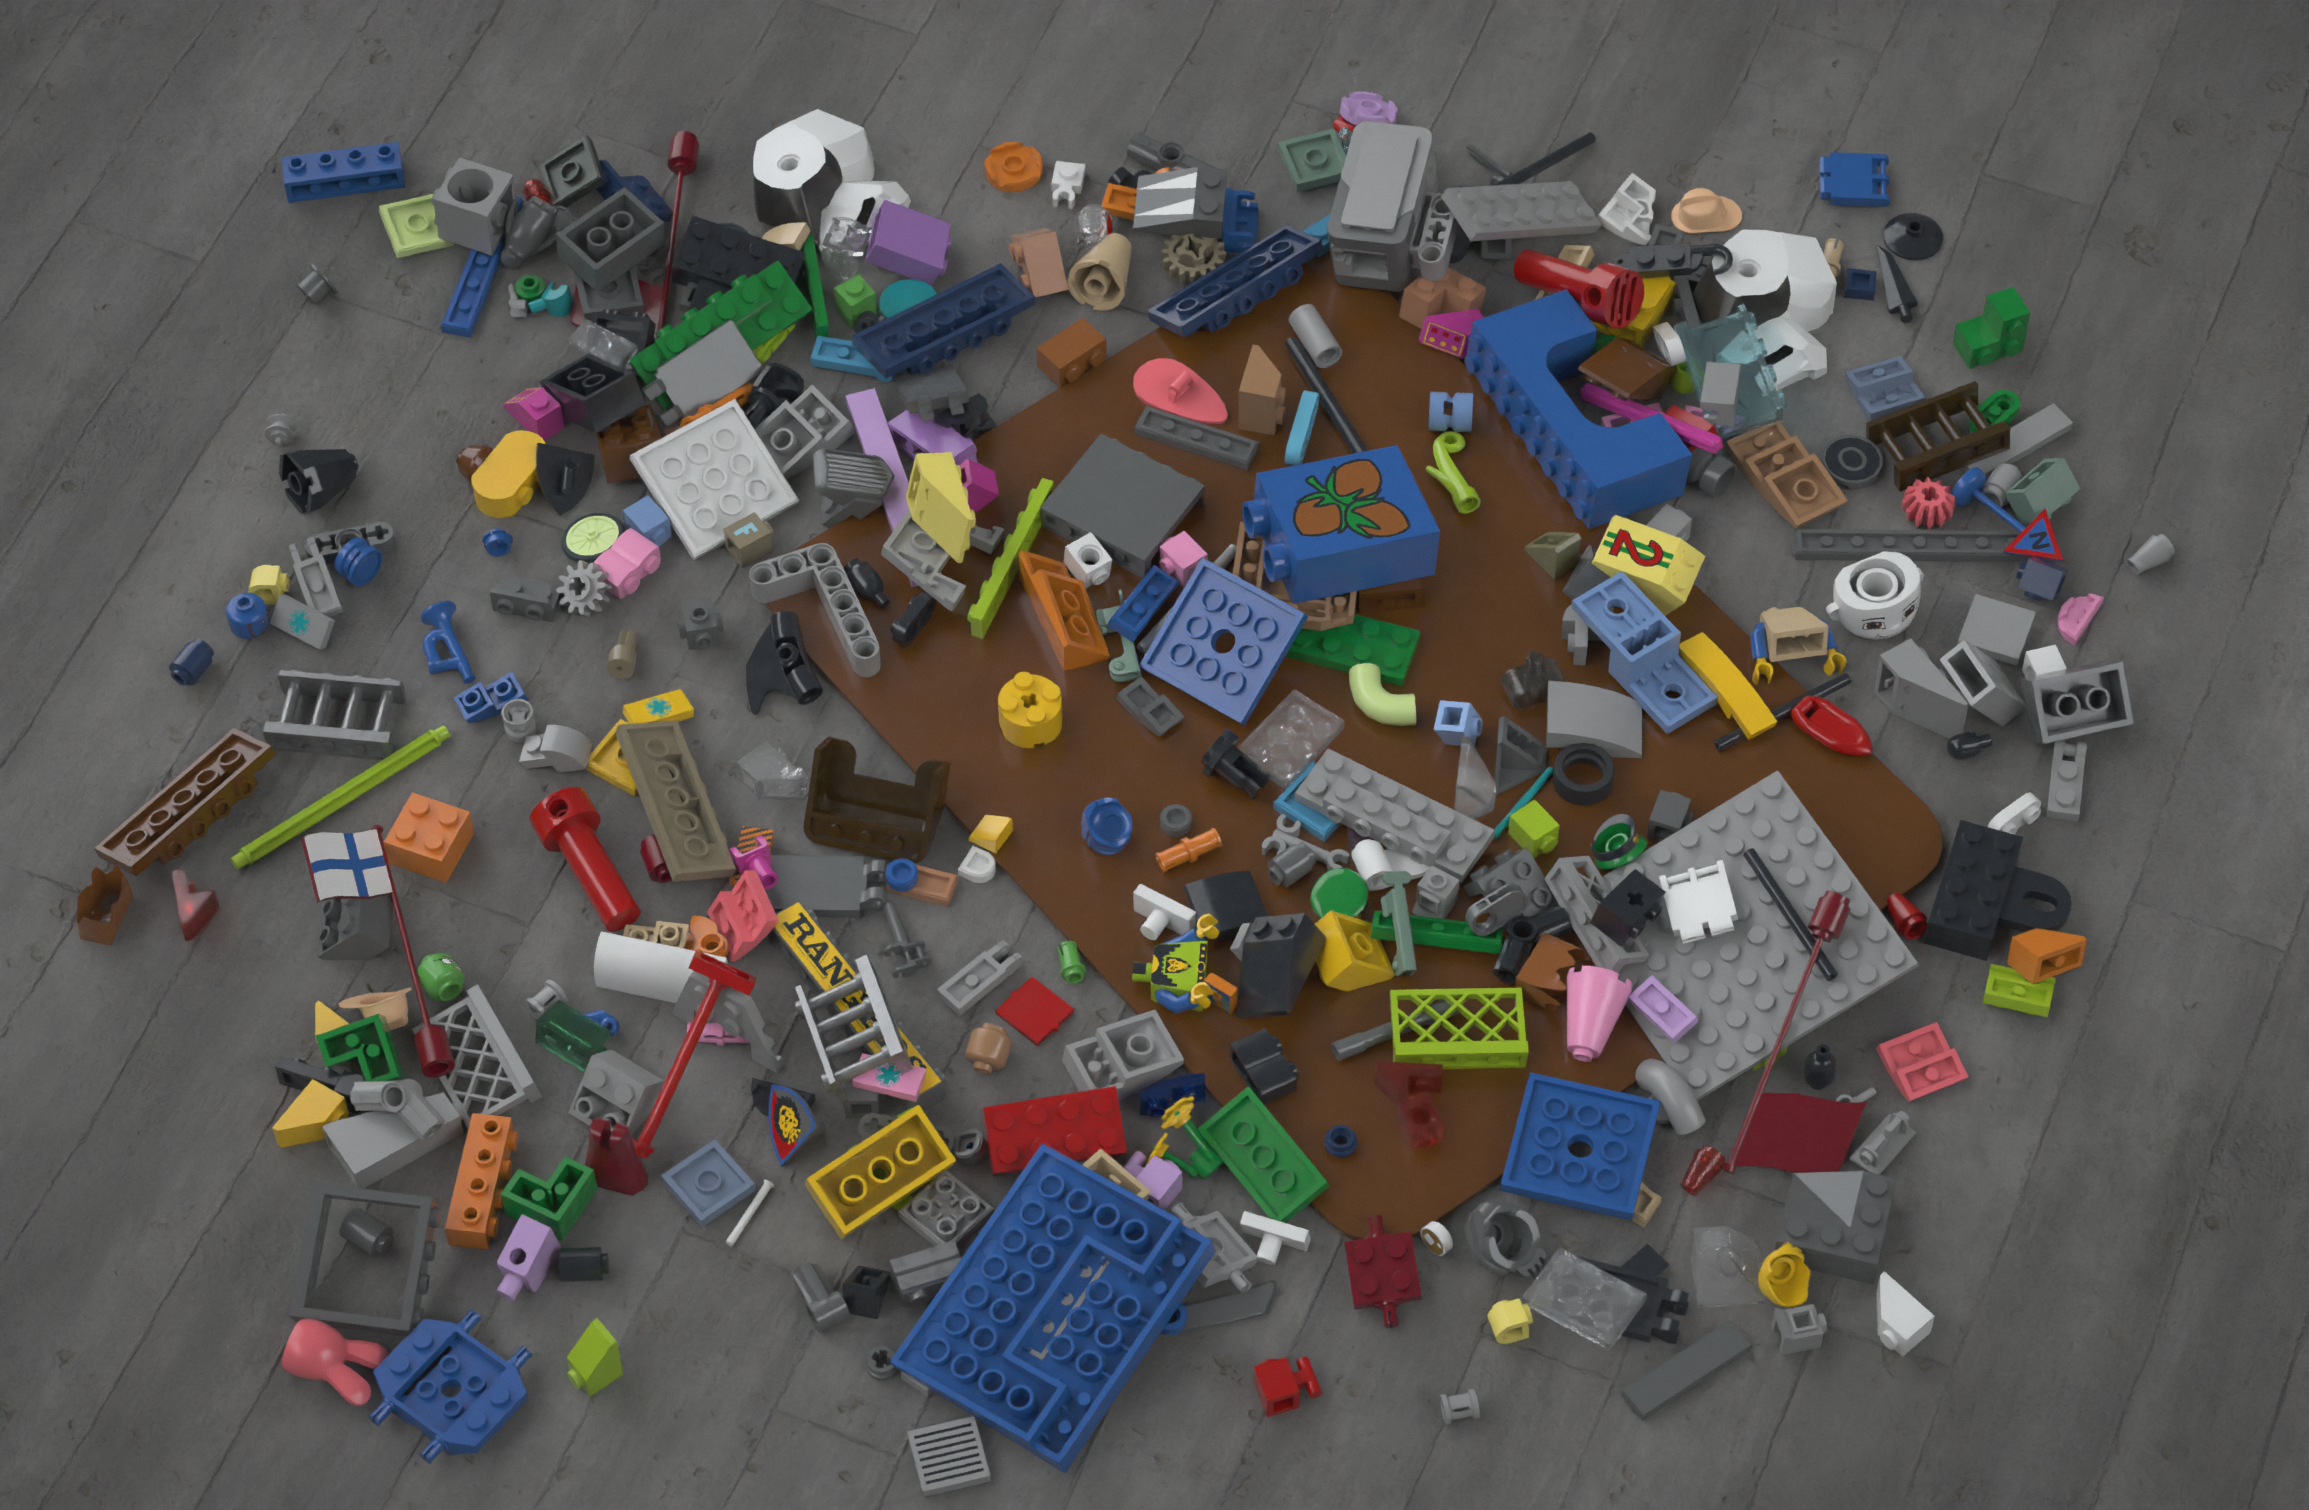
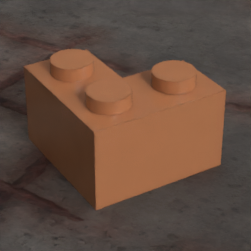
M1043 228L1011 236L1012 243L1008 244L1012 262L1016 261L1017 265L1023 268L1024 274L1020 275V282L1035 298L1068 290L1056 231Z
M1449 267L1445 276L1437 281L1426 280L1420 275L1404 289L1399 317L1422 329L1425 316L1478 309L1481 313L1487 287Z

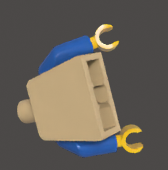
M1773 607L1763 611L1760 615V623H1757L1752 631L1750 638L1753 661L1757 662L1752 676V681L1755 685H1758L1759 674L1765 675L1768 679L1767 683L1770 684L1773 667L1766 662L1768 659L1771 662L1827 655L1828 659L1823 669L1828 676L1833 674L1835 666L1841 674L1846 665V657L1835 651L1838 647L1829 624L1802 607L1786 609Z

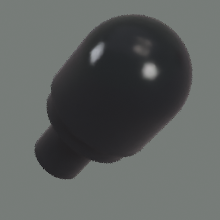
M1975 732L1957 734L1949 739L1947 751L1952 758L1958 760L1975 757L1976 754L1980 753L1981 748L1992 746V739L1990 734L1977 736Z

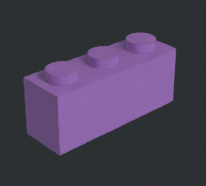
M905 410L888 422L895 446L914 460L916 454L952 452L956 465L962 464L967 459L978 463L976 457L977 448L973 441L957 433L951 425L950 428L938 425L935 415L932 420L922 421L919 412L909 414L908 410Z

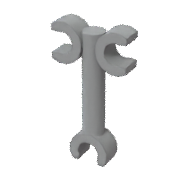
M1284 814L1278 817L1277 829L1273 835L1266 838L1262 843L1263 855H1266L1271 848L1278 849V855L1286 847L1288 848L1292 844L1298 845L1303 842L1313 851L1317 861L1327 864L1328 871L1342 868V866L1334 863L1336 861H1341L1345 864L1349 862V853L1345 850L1336 849L1329 852L1296 838L1300 834L1301 822L1297 820L1293 827L1287 828L1285 827L1286 815Z

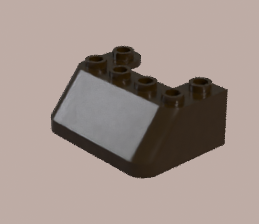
M827 737L814 750L803 827L806 837L810 841L821 845L891 860L903 858L911 860L915 864L921 862L930 851L944 810L951 762L937 759L925 760L917 769L915 785H907L854 773L857 758L854 746L846 740Z

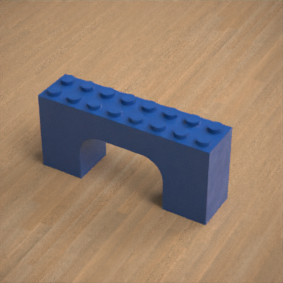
M1566 289L1473 321L1465 364L1468 371L1473 373L1480 382L1482 390L1489 394L1495 402L1499 413L1503 414L1509 421L1513 432L1519 435L1526 444L1530 455L1535 456L1544 474L1555 483L1561 497L1566 498L1572 506L1575 516L1581 519L1588 529L1610 522L1615 515L1625 517L1683 496L1692 453L1661 413L1620 427L1599 426L1590 422L1581 414L1558 382L1583 374L1578 368L1592 357L1597 329Z

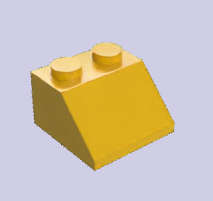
M1329 911L1315 923L1326 937L1316 959L1320 970V978L1326 986L1348 992L1390 980L1395 976L1381 940L1370 938L1371 922Z

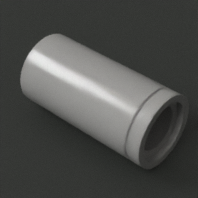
M1305 304L1291 313L1289 323L1316 366L1326 368L1335 364L1342 356V349L1316 308L1311 304Z

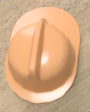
M1695 188L1688 191L1682 200L1675 205L1671 213V220L1677 229L1689 234L1724 232L1732 230L1740 224L1742 211L1739 205L1731 199L1717 196L1709 189Z
M412 988L395 992L358 995L341 1001L339 1007L358 1008L364 1018L381 1014L386 1017L389 1029L393 1030L403 1027L408 1023L406 993L411 991Z

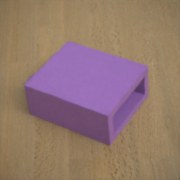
M884 200L874 216L865 262L915 280L923 281L932 286L938 275L943 276L948 264V260L944 259L952 242V237L948 236L950 223Z

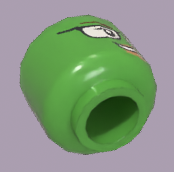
M447 953L427 955L422 959L417 969L420 985L432 1000L450 1001L462 991L465 981L464 972L454 958Z

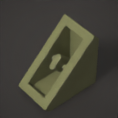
M1547 532L1524 548L1556 580L1577 566L1581 537L1579 533Z

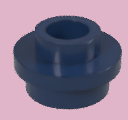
M1336 1125L1325 1134L1324 1147L1334 1157H1347L1354 1153L1357 1148V1136L1348 1126ZM1337 1141H1343V1142H1345L1346 1144H1344V1145H1338V1144H1335V1143H1336Z

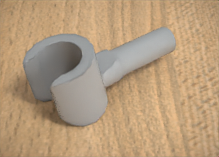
M508 285L511 317L526 318L527 300H518L515 285Z
M1871 1087L1853 1098L1850 1095H1841L1836 1101L1864 1102L1874 1096L1876 1090Z

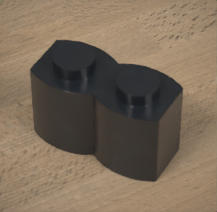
M1265 1028L1230 1043L1229 1057L1238 1074L1264 1105L1296 1091V1083L1299 1078L1295 1064L1291 1060L1287 1061L1282 1055L1283 1048L1277 1036H1271Z

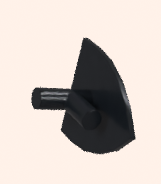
M537 443L536 473L539 484L549 504L561 516L575 507L584 497L591 483L595 455Z

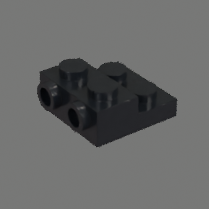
M603 309L602 313L592 312L585 355L588 353L632 371L635 377L640 379L629 363V360L653 344L656 324L649 318L648 314L641 312H632L631 316L621 315L619 311L612 309Z

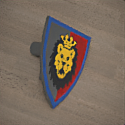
M771 1085L768 1116L770 1136L780 1165L784 1167L811 1135H824L826 1126L823 1122H816L807 1102L796 1091L787 1086Z

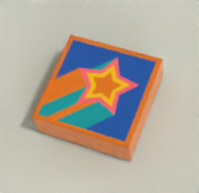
M1210 973L1204 982L1209 985L1214 993L1213 995H1208L1207 998L1213 1004L1231 1014L1237 1007V987L1216 974Z

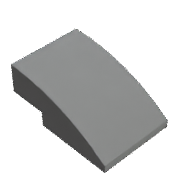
M811 385L792 404L785 400L755 431L787 479L814 465L813 453L818 449H837L856 432V429L828 399Z
M1548 681L1546 747L1566 748L1572 744L1589 743L1604 749L1611 757L1642 758V707L1637 700L1604 688L1571 682Z
M1152 1010L1096 1029L1095 1036L1065 1045L1062 1062L1079 1092L1116 1086L1118 1101L1173 1072L1184 1064V1058L1157 1011Z

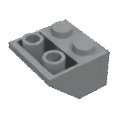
M613 1050L594 1054L591 1056L568 1113L589 1126L595 1118L610 1120L611 1132L616 1123L625 1124L632 1135L651 1113L665 1081Z

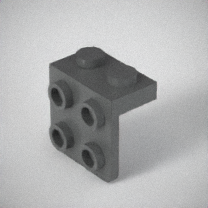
M1510 848L1494 858L1497 862L1489 869L1484 865L1469 875L1472 880L1463 885L1469 897L1481 893L1486 897L1506 884L1514 883L1519 885L1529 901L1527 909L1521 914L1523 916L1532 917L1554 908L1558 904V901L1544 880V874L1527 848L1513 852ZM1509 923L1503 926V929L1507 934Z

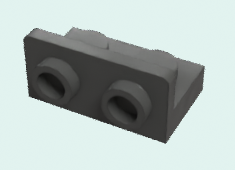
M503 574L498 588H492L490 592L493 611H498L505 615L513 614L528 617L535 621L544 620L552 622L563 596L562 593L556 592V589L562 587V585Z

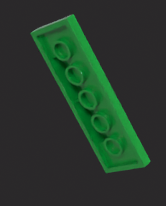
M778 260L757 275L754 274L748 278L744 274L730 284L733 289L724 295L721 291L714 293L706 300L708 304L700 311L696 307L692 308L681 316L683 322L673 328L669 324L656 333L658 339L655 340L654 344L631 358L629 363L645 386L657 379L655 377L656 368L727 320L733 321L753 352L810 314L813 309ZM665 391L654 398L663 411L673 405Z

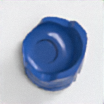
M1102 798L1093 801L1085 808L1081 821V832L1084 841H1087L1088 847H1092L1093 851L1102 855L1116 854L1129 843L1132 831V817L1119 803L1118 799Z

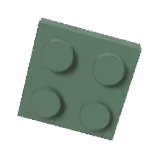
M1334 129L1278 142V151L1296 192L1340 181L1346 155Z

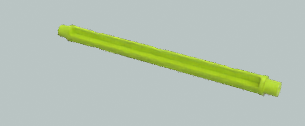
M442 725L434 731L432 729L320 800L239 849V853L230 858L232 865L236 870L241 869L247 864L252 865L276 848L441 746V742L450 737L448 729Z

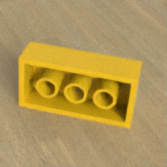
M917 1105L808 1177L804 1185L842 1240L952 1167L956 1159L921 1107ZM877 1168L882 1169L885 1173V1178L883 1180L877 1179L872 1174L873 1170Z

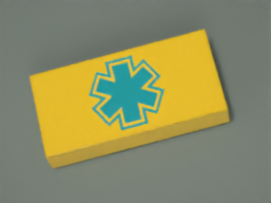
M678 689L623 705V714L629 724L682 721L694 717V708L683 691Z

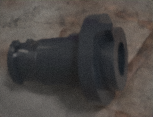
M1226 728L1203 756L1201 763L1205 767L1202 774L1211 778L1217 772L1233 786L1248 793L1249 798L1253 800L1257 796L1256 793L1260 787L1264 788L1272 775L1263 772L1255 761L1236 747L1240 738Z

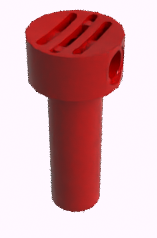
M1532 249L1522 251L1515 260L1513 274L1518 283L1551 294L1567 289L1573 299L1581 304L1583 312L1589 320L1620 329L1628 326L1641 310L1645 287L1642 277L1636 271L1607 262L1598 265L1592 270Z
M568 787L556 791L540 801L532 810L529 820L543 847L551 852H562L606 930L616 932L625 929L626 924H633L639 918L641 910L595 833L601 822V817L586 790L582 787Z

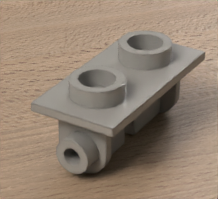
M1903 1111L1893 1113L1892 1115L1888 1114L1850 1157V1160L1867 1172L1880 1175L1916 1134V1131L1908 1127L1909 1116Z

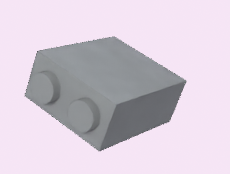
M1963 640L1940 659L1969 704L2002 727L2026 709L2025 703L1997 662L1966 640Z

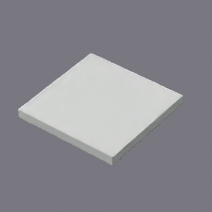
M735 399L631 454L629 458L661 510L669 517L670 524L693 560L725 544L723 529L754 512L762 521H767L799 502L798 497Z

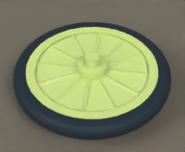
M607 513L588 514L578 518L566 528L561 540L562 549L567 557L576 562L582 560L594 563L604 551L612 547L618 537L625 532V528L622 522L613 515Z

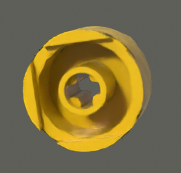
M1028 672L1017 673L1012 680L1003 686L998 696L999 724L1005 738L1010 743L1022 748H1034V744L1044 742V745L1052 742L1059 735L1062 728V698L1059 686L1043 676L1031 675Z

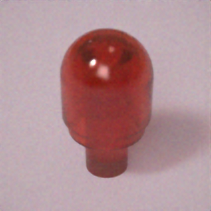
M533 178L524 183L522 193L527 202L533 196H536L549 204L550 193L541 180Z

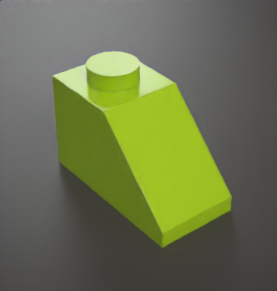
M596 1318L590 1323L567 1356L569 1366L567 1376L577 1390L582 1387L589 1397L623 1375L618 1343L600 1320Z

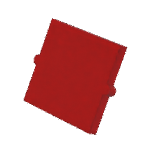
M1034 977L1027 980L1017 991H1011L1010 997L995 1010L997 1016L1036 1046H1039L1052 1032H1058L1059 1026L1074 1013L1073 1007Z

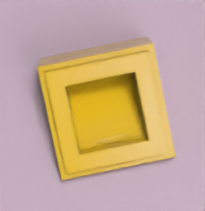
M985 815L970 835L969 841L997 854L1013 831L1012 819L1003 816Z

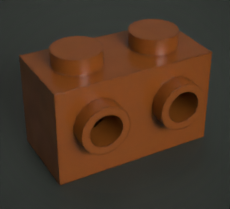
M1081 318L1036 348L1037 367L1059 388L1069 382L1076 381L1081 374L1092 367L1099 366L1107 358L1106 338L1084 318Z

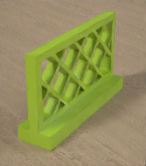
M1522 988L1390 990L1393 1070L1526 1068L1529 1051L1525 1033ZM1501 998H1515V1008L1508 1015L1495 1005ZM1443 999L1451 1007L1441 1016L1429 1006L1434 1000ZM1467 999H1477L1484 1007L1473 1015L1462 1004ZM1398 1000H1411L1418 1008L1408 1017L1398 1008ZM1456 1010L1469 1020L1460 1030L1447 1021ZM1488 1010H1491L1502 1019L1493 1029L1480 1020ZM1423 1011L1436 1020L1428 1030H1424L1413 1021ZM1508 1024L1518 1032V1040L1505 1041L1497 1033ZM1442 1025L1454 1036L1448 1042H1439L1431 1034ZM1475 1025L1486 1036L1481 1041H1472L1464 1034ZM1407 1026L1420 1035L1415 1042H1400V1033Z

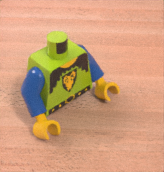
M1204 914L1198 919L1197 927L1168 942L1154 946L1153 963L1133 962L1132 981L1151 982V1000L1158 1002L1175 1014L1188 1010L1203 1011V1008H1208L1211 1001L1207 996L1213 995L1214 991L1204 982L1207 968V941L1204 940L1205 936L1209 939L1218 937L1219 930L1213 926L1218 923V920L1210 914Z

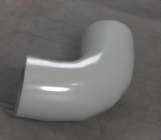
M1651 1058L1639 1064L1635 1076L1637 1084L1640 1088L1652 1093L1658 1101H1661L1660 1104L1664 1108L1676 1134L1683 1135L1693 1132L1705 1124L1706 1119L1698 1101L1688 1084L1675 1069L1660 1060Z

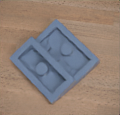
M1901 356L1845 372V378L1851 392L1869 422L1926 400V396L1913 382L1912 369Z

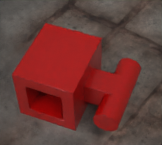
M1287 1357L1266 1359L1259 1365L1254 1366V1385L1266 1417L1298 1409L1300 1405L1299 1390L1306 1388L1311 1399L1322 1395V1390L1309 1357L1299 1358L1296 1361L1299 1371L1293 1373Z

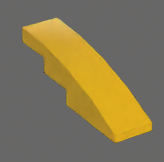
M1703 632L1680 643L1679 654L1684 662L1718 696L1717 702L1727 718L1735 719L1748 740L1775 727L1777 720L1755 689L1723 651Z

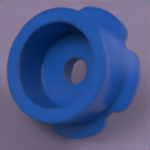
M495 528L483 536L482 542L488 554L498 557L506 555L510 551L513 537L510 533H506L505 530Z

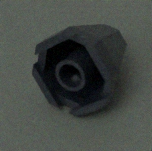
M346 449L290 451L280 455L279 461L281 481L287 480L289 488L284 489L286 496L299 513H308L322 508L356 478V471L358 470L356 457Z

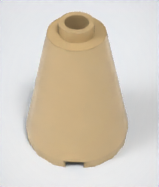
M1117 233L1107 235L1073 265L1067 284L1070 293L1080 304L1084 305V303L1094 306L1093 310L1106 311L1117 307L1126 293L1132 251L1131 243L1126 237Z

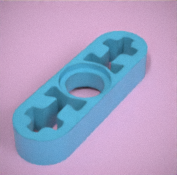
M1304 390L1286 447L1285 464L1295 466L1303 462L1318 410L1320 394L1317 392Z

